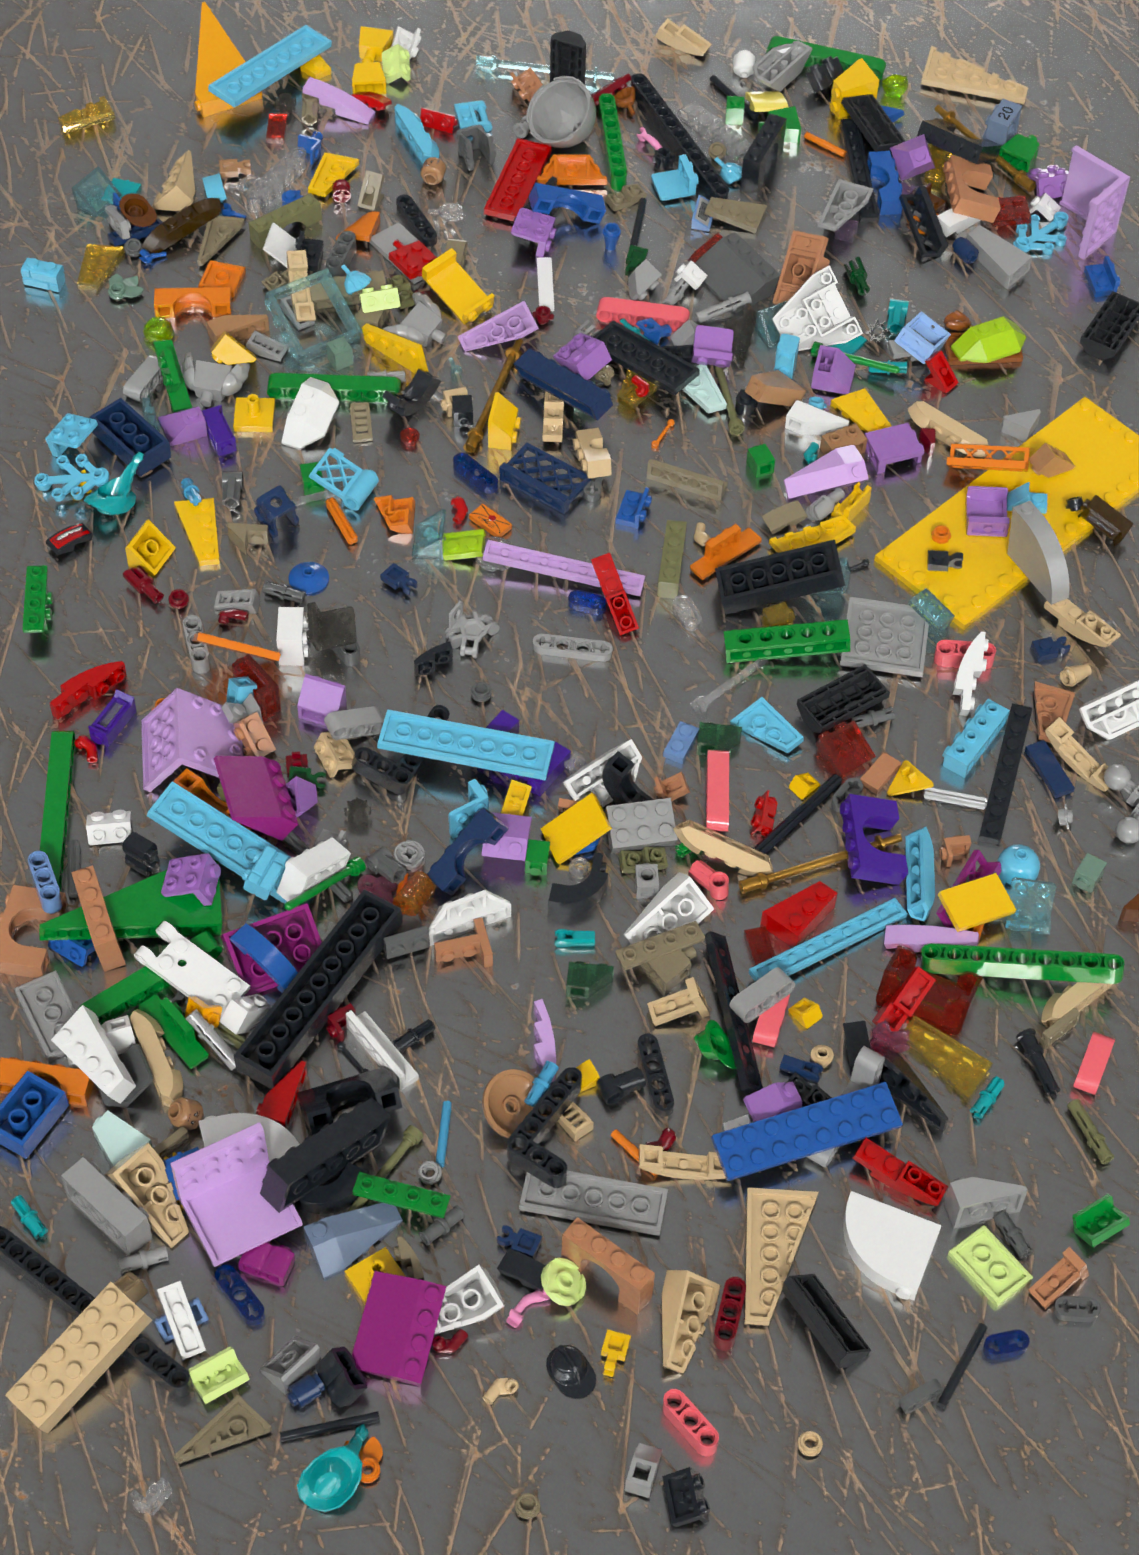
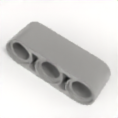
M149 355L129 378L123 388L124 396L142 403L163 380V376L156 356Z
M189 615L183 620V629L192 670L197 674H204L210 670L208 647L206 644L193 641L194 634L204 633L202 622L198 616Z
M373 706L331 712L324 718V723L334 740L380 734L384 717L379 708Z
M774 968L733 997L730 1002V1008L745 1023L751 1022L788 996L794 990L795 982L781 968Z

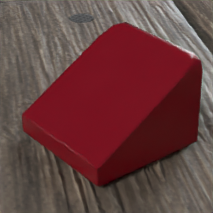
M921 428L919 443L923 445L928 456L932 457L935 447L936 430Z

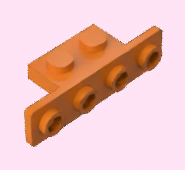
M734 524L730 528H725L722 533L710 538L706 542L704 556L691 564L690 570L701 580H704L716 572L715 568L727 565L761 543L762 538L751 528L741 532V528Z

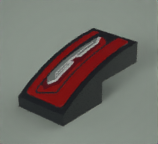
M80 522L55 533L46 540V544L56 555L74 551L75 544L91 541L93 533Z

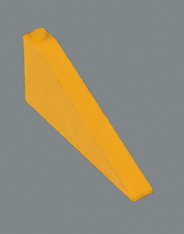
M202 2L195 88L196 101H194L197 112L200 111L203 117H207L234 108L209 92V85L245 63V60L206 2ZM262 91L238 106L262 99Z

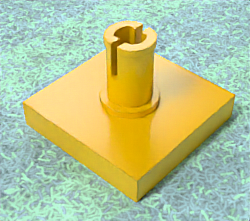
M250 394L247 398L236 397L233 423L234 432H273L275 398H258L256 394Z
M386 1247L344 1271L346 1278L364 1305L367 1301L374 1271L406 1277Z

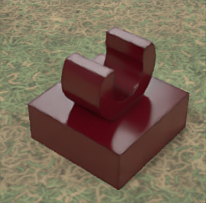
M300 751L286 756L287 778H289L290 766L308 768L307 754H300Z

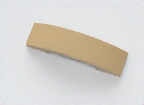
M306 250L287 251L289 288L296 322L315 321V310L311 300L307 273Z
M1059 717L1045 730L1051 744L1077 774L1096 788L1106 792L1109 787L1105 784L1104 773L1108 766L1105 763L1100 765L1071 736L1074 731Z
M639 1145V1168L648 1172L690 1180L726 1178L716 1152H709L707 1156L666 1152L663 1151L662 1146Z

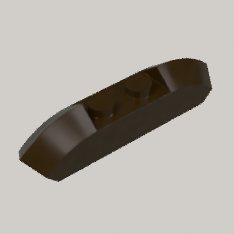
M220 198L200 200L168 218L148 234L142 248L152 253H160L218 217L221 212Z

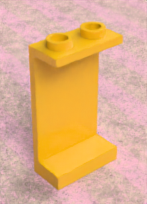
M451 248L422 268V278L465 325L469 321L473 322L482 312L489 311L493 307L495 295L491 293L487 296L457 263V253Z

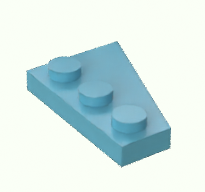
M763 697L759 698L730 721L731 726L786 753H789L804 741V737Z

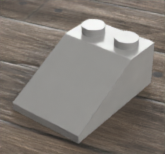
M959 1177L950 1182L944 1206L954 1229L994 1219L995 1216L1003 1211H1006L1008 1215L1020 1212L1028 1190L1026 1186L977 1177Z

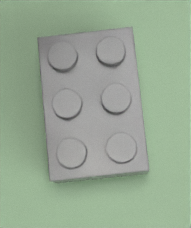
M671 798L606 806L604 810L612 827L607 832L610 854L620 853L621 850H643L644 847L673 846L678 840L673 829L675 821Z

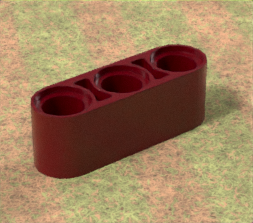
M739 1277L729 1278L724 1285L713 1336L714 1346L721 1351L730 1350L735 1344L746 1293L745 1281ZM736 1289L740 1293L732 1294L729 1290ZM731 1311L735 1315L727 1316L724 1312ZM726 1333L730 1338H721L719 1334Z

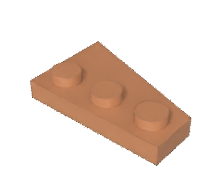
M1037 681L1034 682L1039 740L1050 742L1045 730L1059 717L1066 723L1075 696L1074 692Z

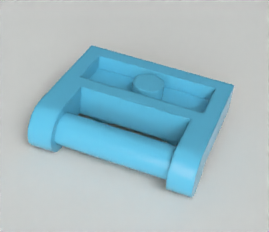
M484 101L454 104V111L460 129L481 125L485 132L492 130V124L488 120ZM474 110L479 112L481 121L477 122Z

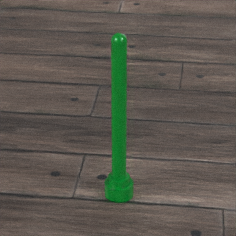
M816 341L813 343L811 349L812 357L817 358L820 345H823V343ZM844 353L853 363L895 374L900 372L898 366Z
M358 856L350 859L344 869L286 902L285 909L290 911L349 875H360L366 870L364 861Z

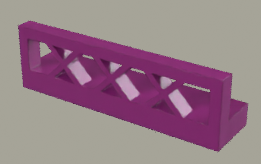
M974 850L952 887L966 883L968 874L969 882L997 873L999 876L1002 871L1001 863L987 862L980 850ZM976 861H978L979 864H980V867L978 868L977 871H976ZM941 904L936 914L945 927L955 928L950 918L946 915L944 906Z

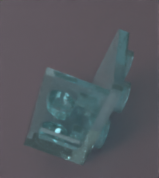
M1018 877L1013 878L1009 897L1016 908V912L1005 917V928L1013 931H1029L1035 934H1050L1051 911L1056 892L1055 883Z

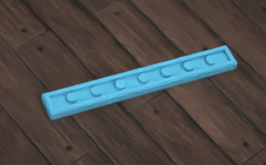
M893 898L750 968L748 973L754 981H757L772 969L779 967L790 976L885 929L886 925H893L907 918L908 913L898 900Z

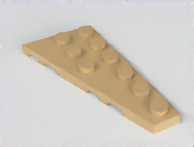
M931 46L922 76V85L1025 104L1028 87L1010 79L1005 81L994 72L991 75L980 66L964 59H954L950 57V53L944 52L943 54L936 51V47Z
M747 1188L744 1324L769 1326L782 1292L783 1282L787 1279L819 1192Z

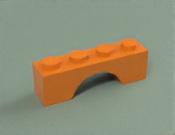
M231 287L155 288V317L175 318L181 310L188 307L204 308L211 313L212 317L232 315Z
M186 768L173 781L231 818L227 803L215 796L204 780ZM239 823L240 825L244 826L245 828H247V829L250 830V831L253 829V828H250V827H248V826H246V825H243V824Z
M16 1057L0 1058V1093L9 1094L24 1074L29 1071L66 1092L69 1104L88 1105L94 1082L79 1067L75 1069L61 1064L49 1065L36 1060L29 1062Z

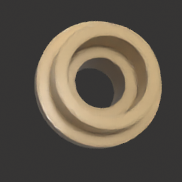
M817 1045L812 1049L810 1057L813 1063L826 1067L833 1061L834 1054L830 1047Z
M806 1431L799 1436L797 1445L802 1454L812 1457L821 1452L823 1441L817 1433ZM812 1442L814 1447L809 1448L805 1443Z

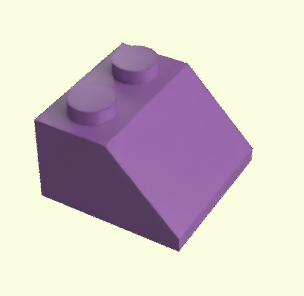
M491 812L509 829L496 845L483 844L482 856L525 861L532 817Z

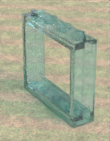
M328 268L266 292L264 301L266 310L271 312L275 327H279L283 342L288 344L291 357L293 356L299 365L327 354L326 343L344 336L347 342L351 344L361 338L362 331ZM321 282L347 332L303 350L276 300Z

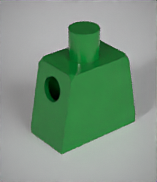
M792 106L769 111L768 116L771 113L787 118L784 142L800 143L801 126L796 107ZM758 122V131H760L764 122Z
M1017 134L1001 146L999 155L1018 171L1024 170L1028 173L1037 158L1040 144L1034 135L1025 137Z

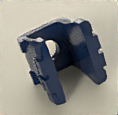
M281 485L256 499L257 506L254 508V514L261 525H268V531L272 538L278 536L276 519L284 514L287 515L295 526L299 524V517L295 511L297 506L286 495V491ZM276 499L280 507H273L271 501Z

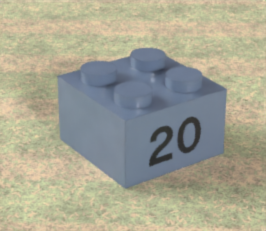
M1002 99L999 105L996 104L992 115H988L985 125H987V128L984 131L983 139H989L1004 145L1017 134L1022 105L1006 99Z

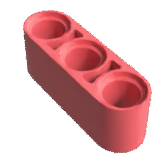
M939 641L936 645L934 662L941 667L959 668L967 649L973 641ZM988 643L987 652H984L983 659H987L986 669L993 666L996 654V647L991 643Z
M790 994L759 1016L752 1042L775 1048Z
M1093 1031L1073 1085L1074 1088L1093 1095L1096 1094L1115 1039Z
M678 1389L667 1391L662 1405L666 1418L697 1453L705 1457L713 1455L717 1450L719 1441L717 1430L682 1391ZM676 1401L680 1406L671 1407L668 1403ZM691 1419L696 1422V1425L689 1426L684 1421ZM709 1438L713 1443L706 1445L702 1443L701 1439Z

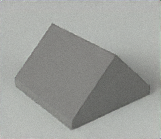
M294 1336L259 1370L286 1396L289 1393L288 1387L309 1374L321 1361L320 1348L313 1342Z

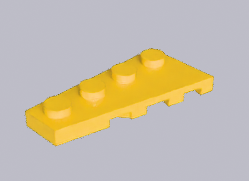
M367 323L362 327L364 340L367 344L416 374L418 369L429 373L422 345Z

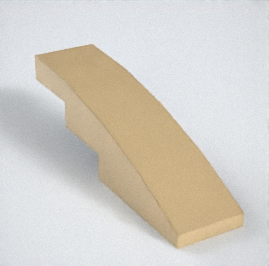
M546 391L544 399L543 442H562L564 401Z

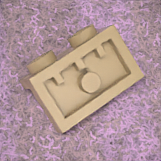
M322 732L314 745V749L329 777H335L338 770L352 769L351 764L355 753L348 740H334L330 732Z

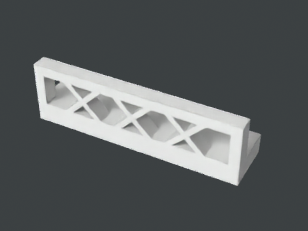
M352 1010L346 1013V1024L349 1031L380 1068L386 1066L399 1091L419 1080L418 1073L366 1011L358 1016Z

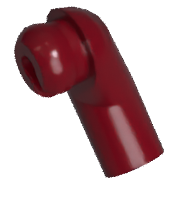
M235 608L223 610L218 614V622L227 625L229 618L246 622L249 612Z
M665 1128L658 1141L646 1142L645 1145L662 1146L663 1151L667 1152L676 1140V1133L671 1128Z
M459 1329L451 1339H444L440 1335L434 1337L432 1345L438 1353H454L469 1336L463 1329Z

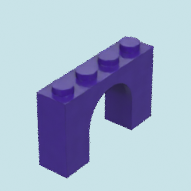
M502 710L486 728L518 734L519 719ZM555 742L546 781L504 772L501 773L510 780L532 786L530 793H535L541 797L571 763V751Z
M849 794L840 805V814H842L843 818L842 829L845 832V849L848 851V868L851 871V877L899 885L908 875L906 855L883 852L876 849L867 841L863 833V828L867 827L890 831L899 820L897 801Z

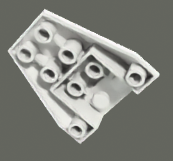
M830 265L812 274L772 318L780 336L781 334H789L800 338L798 351L812 349L815 341L823 343L824 346L849 342L863 334L855 316H850L835 286L838 281Z

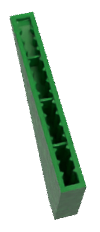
M167 870L103 897L117 939L160 937L156 929L163 921L170 923L184 937H194L204 931H209L213 936H221L222 913L219 878L212 905L204 906L194 893L164 897L161 894ZM82 906L40 924L39 941L91 939Z

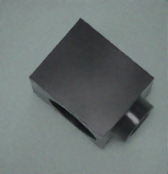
M472 395L452 396L454 426L473 425Z

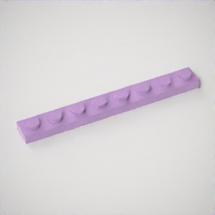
M487 540L483 553L484 561L600 587L592 563ZM616 569L625 592L641 596L645 576Z

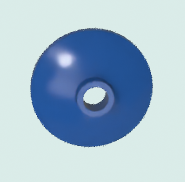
M303 562L296 565L290 571L288 577L289 584L293 589L305 591L306 595L316 594L324 590L328 585L329 573L319 563Z

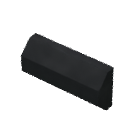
M569 30L554 33L551 37L550 82L554 81L553 78L572 76L585 84L586 42L582 35Z
M873 94L844 97L841 102L874 151H890L891 157H893L890 148L905 142V139Z
M1112 291L1081 336L1080 343L1088 355L1100 360L1109 359L1116 355L1139 321V302Z
M863 665L797 699V707L802 720L810 730L815 733H823L889 698L890 692L866 665Z
M815 1274L789 1276L783 1282L782 1292L838 1369L853 1365L871 1352L869 1346Z

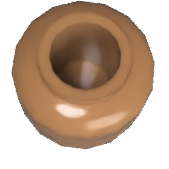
M436 157L426 159L421 169L422 179L430 185L439 184L446 172L445 163Z
M184 1097L176 1099L168 1109L171 1124L179 1128L184 1127L187 1130L197 1128L199 1126L198 1121L203 1120L204 1117L200 1102Z

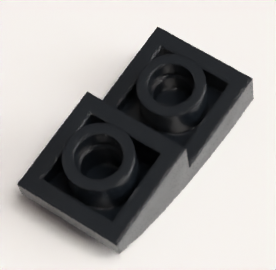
M450 641L427 650L414 660L415 677L435 672L436 664H444L453 660V648Z
M865 1020L843 1023L850 1068L854 1067L856 1057L863 1046L871 1049Z
M796 1072L787 1081L794 1083L802 1099V1107L832 1098L818 1085L815 1084L812 1087Z
M509 1248L497 1267L498 1271L501 1274L520 1280L524 1286L541 1292L544 1290L541 1283V1273L546 1265Z

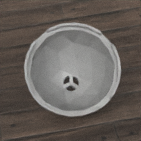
M572 76L553 78L554 81L546 86L542 85L533 95L527 109L526 121L529 125L530 133L538 141L556 148L573 147L583 142L592 132L596 119L595 103L588 88L579 79Z

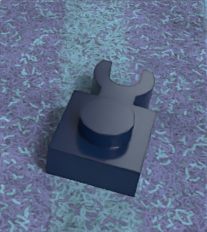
M395 563L380 574L383 582L395 590L401 587L402 591L407 595L411 594L408 586H413L415 589L418 587L417 581L409 578V572Z
M1062 636L1057 641H1053L1051 637L1032 641L1031 648L1038 662L1057 658L1059 653H1068L1071 646L1062 645L1066 643L1067 638Z
M503 1225L502 1232L509 1236L506 1238L498 1236L497 1243L501 1246L512 1245V1250L534 1259L542 1242V1236L522 1228L519 1229L518 1233H515L511 1227Z

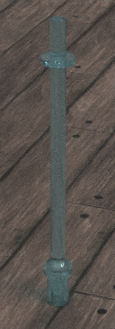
M492 55V57L476 56L475 65L477 67H489L491 70H495L498 67L527 70L531 67L533 71L550 73V65L499 60L495 55ZM595 66L594 71H585V77L593 78V81L596 83L597 78L614 80V73L598 71V67Z

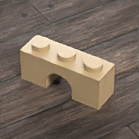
M599 428L576 431L573 447L575 451L577 450L578 461H581L582 471L586 472L588 479L610 476L611 457L607 448L603 449V438Z

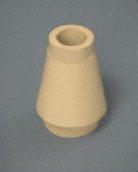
M1088 664L1065 667L1060 672V680L1065 686L1073 687L1091 675V667Z

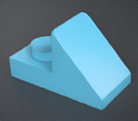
M1029 482L1008 492L1007 511H1012L1013 507L1031 501L1042 514H1046L1047 494L1029 492Z

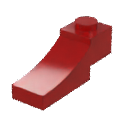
M916 966L895 994L883 1004L872 1022L888 1035H896L907 1017H911L936 980L919 966Z

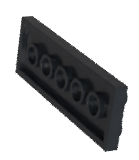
M615 321L609 323L593 336V338L604 342L614 362L674 396L700 375V369Z

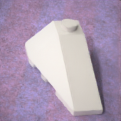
M679 872L661 888L623 935L632 945L693 921L699 924L714 908L691 877Z
M481 1265L476 1266L446 1287L434 1334L483 1321L505 1306L499 1289L484 1267Z

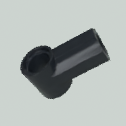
M636 1067L616 1076L614 1074H606L597 1080L596 1085L606 1104L610 1105L619 1102L625 1094L646 1087V1081L641 1069Z

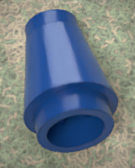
M607 223L602 230L605 247L607 250L613 251L616 249L621 230L616 223Z

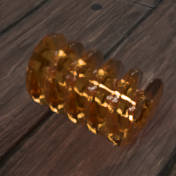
M417 871L396 895L392 904L401 908L402 914L416 916L435 892V885L427 874Z

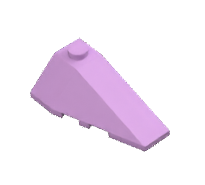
M522 301L459 335L458 339L466 352L523 338L539 328L525 301Z
M855 445L836 448L784 479V485L788 499L834 490L838 487L852 486L857 482L862 484L869 478L864 459Z

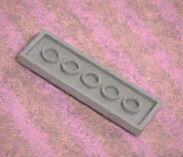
M558 1171L552 1172L555 1175L561 1174ZM567 1171L565 1185L560 1188H553L527 1172L519 1210L575 1220L578 1217L587 1223L660 1236L668 1189Z

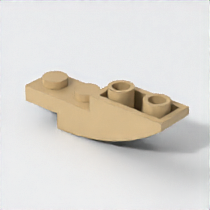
M1068 599L1052 605L1048 601L1044 604V608L1059 619L1058 625L1085 642L1107 647L1121 636L1119 632L1092 611L1085 613Z

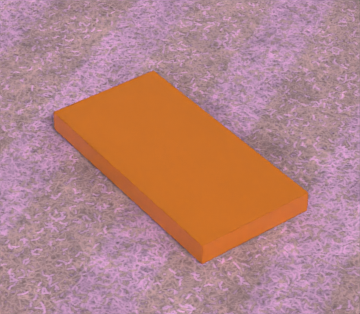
M201 632L194 634L193 641L273 662L279 661L281 655L279 652Z

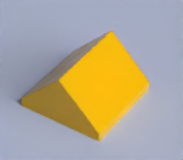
M147 519L125 547L128 566L133 568L140 565L149 575L155 576L176 547Z

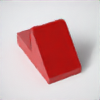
M942 350L936 351L925 360L931 372L924 379L926 382L943 393H948L959 383Z

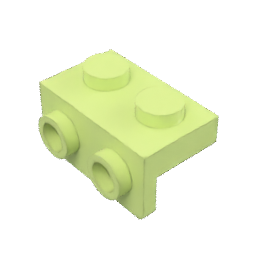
M399 44L382 52V67L387 84L400 77L406 81L411 80L410 54L407 49H404Z
M392 284L382 285L379 290H374L373 287L362 289L363 292L358 293L364 313L400 307L398 288L392 287Z
M231 1346L188 1369L193 1386L205 1404L250 1380Z

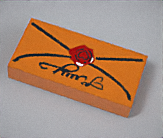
M481 504L469 514L471 521L498 540L512 529L510 522L484 504Z

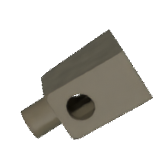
M689 946L641 964V967L662 993L666 995L689 976L692 965L690 960L696 957L697 953L693 946Z

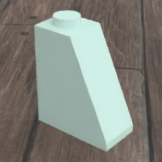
M108 1110L103 1116H99L93 1124L92 1129L95 1139L111 1168L144 1144L149 1143L152 1146L150 1138Z

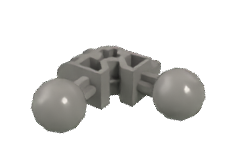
M1113 764L1104 773L1105 784L1112 790H1125L1130 794L1126 802L1131 806H1136L1129 815L1130 817H1125L1118 821L1115 829L1116 836L1126 844H1133L1139 840V785L1131 780L1130 771L1126 766Z

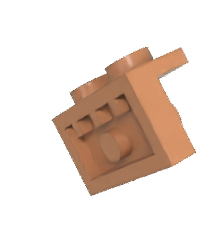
M257 712L233 723L235 727L234 734L239 741H242L245 747L243 751L246 756L264 757L276 750Z

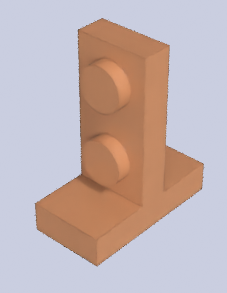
M483 918L473 919L475 935L434 943L436 962H448L454 958L471 957L480 953L484 968L493 966V953Z
M1070 1247L1062 1253L1063 1258L1028 1289V1292L1045 1310L1079 1279L1083 1281L1089 1276L1086 1263Z

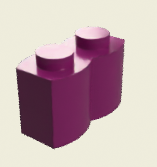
M268 1241L243 1253L238 1263L239 1270L248 1275L284 1286L295 1263V1254L287 1246H272Z

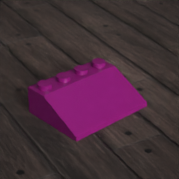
M263 756L214 757L231 819L282 841L298 825V821L280 764Z
M308 903L290 911L287 910L249 924L269 940L287 958L298 973L322 943ZM240 928L220 936L235 974L250 985V989L245 996L255 995L279 986L248 953L244 955L230 940Z
M374 1271L352 1352L356 1368L365 1373L420 1387L447 1286Z

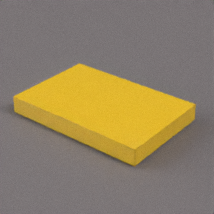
M590 793L540 829L545 840L550 842V850L556 863L562 864L611 830L612 827L596 795Z
M997 873L939 891L938 897L957 932L1012 915L1016 912V908Z

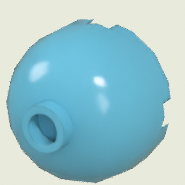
M1016 844L1005 848L1000 853L997 862L1001 863L1002 871L998 877L1002 883H1008L1015 889L1027 888L1035 883L1040 871V861L1033 849L1022 844Z

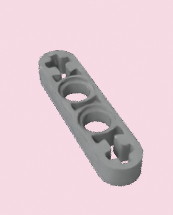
M538 634L533 638V650L537 654L606 662L612 658V645L606 641L551 634ZM566 644L568 647L566 649H559L557 645ZM580 646H585L588 648V650L585 652H581L577 648Z

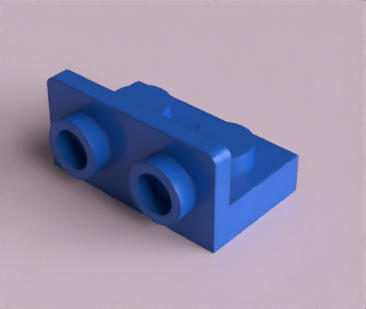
M1109 256L1104 257L1103 264L1085 266L1084 273L1094 297L1109 296L1112 291L1117 293V289L1120 286V277L1116 274L1114 263L1111 262Z
M646 487L644 493L626 490L616 516L615 524L639 529L640 523L646 519V507L651 505L652 496L649 495L650 488Z
M92 939L49 940L48 942L50 949L80 967L86 965L88 955L95 951Z

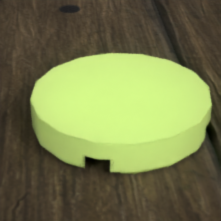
M559 1257L550 1261L541 1273V1283L545 1293L552 1301L564 1306L577 1303L586 1291L584 1275L580 1274L577 1270L579 1267L568 1259Z

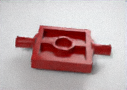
M397 239V241L393 242V246L397 250L390 252L388 259L411 280L422 276V268L437 257L419 240L403 245Z

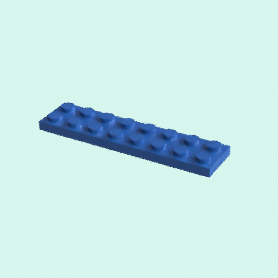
M883 1082L712 1135L711 1139L726 1180L731 1181L901 1128L903 1123L887 1083Z

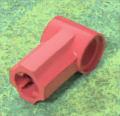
M697 860L692 864L688 871V876L706 888L713 899L723 900L728 896L729 878L725 873L716 872L702 860Z

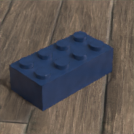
M122 398L89 417L95 419L98 423L92 433L125 464H130L133 456L138 452L144 454L143 460L139 463L136 470L138 476L141 477L171 458L169 441Z

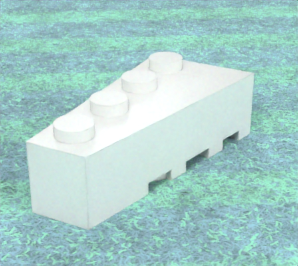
M82 1005L51 1041L108 1097L121 1104L136 1085L125 1065L120 1061L116 1049L111 1045L107 1037L108 1035L104 1028L101 1027L96 1014Z

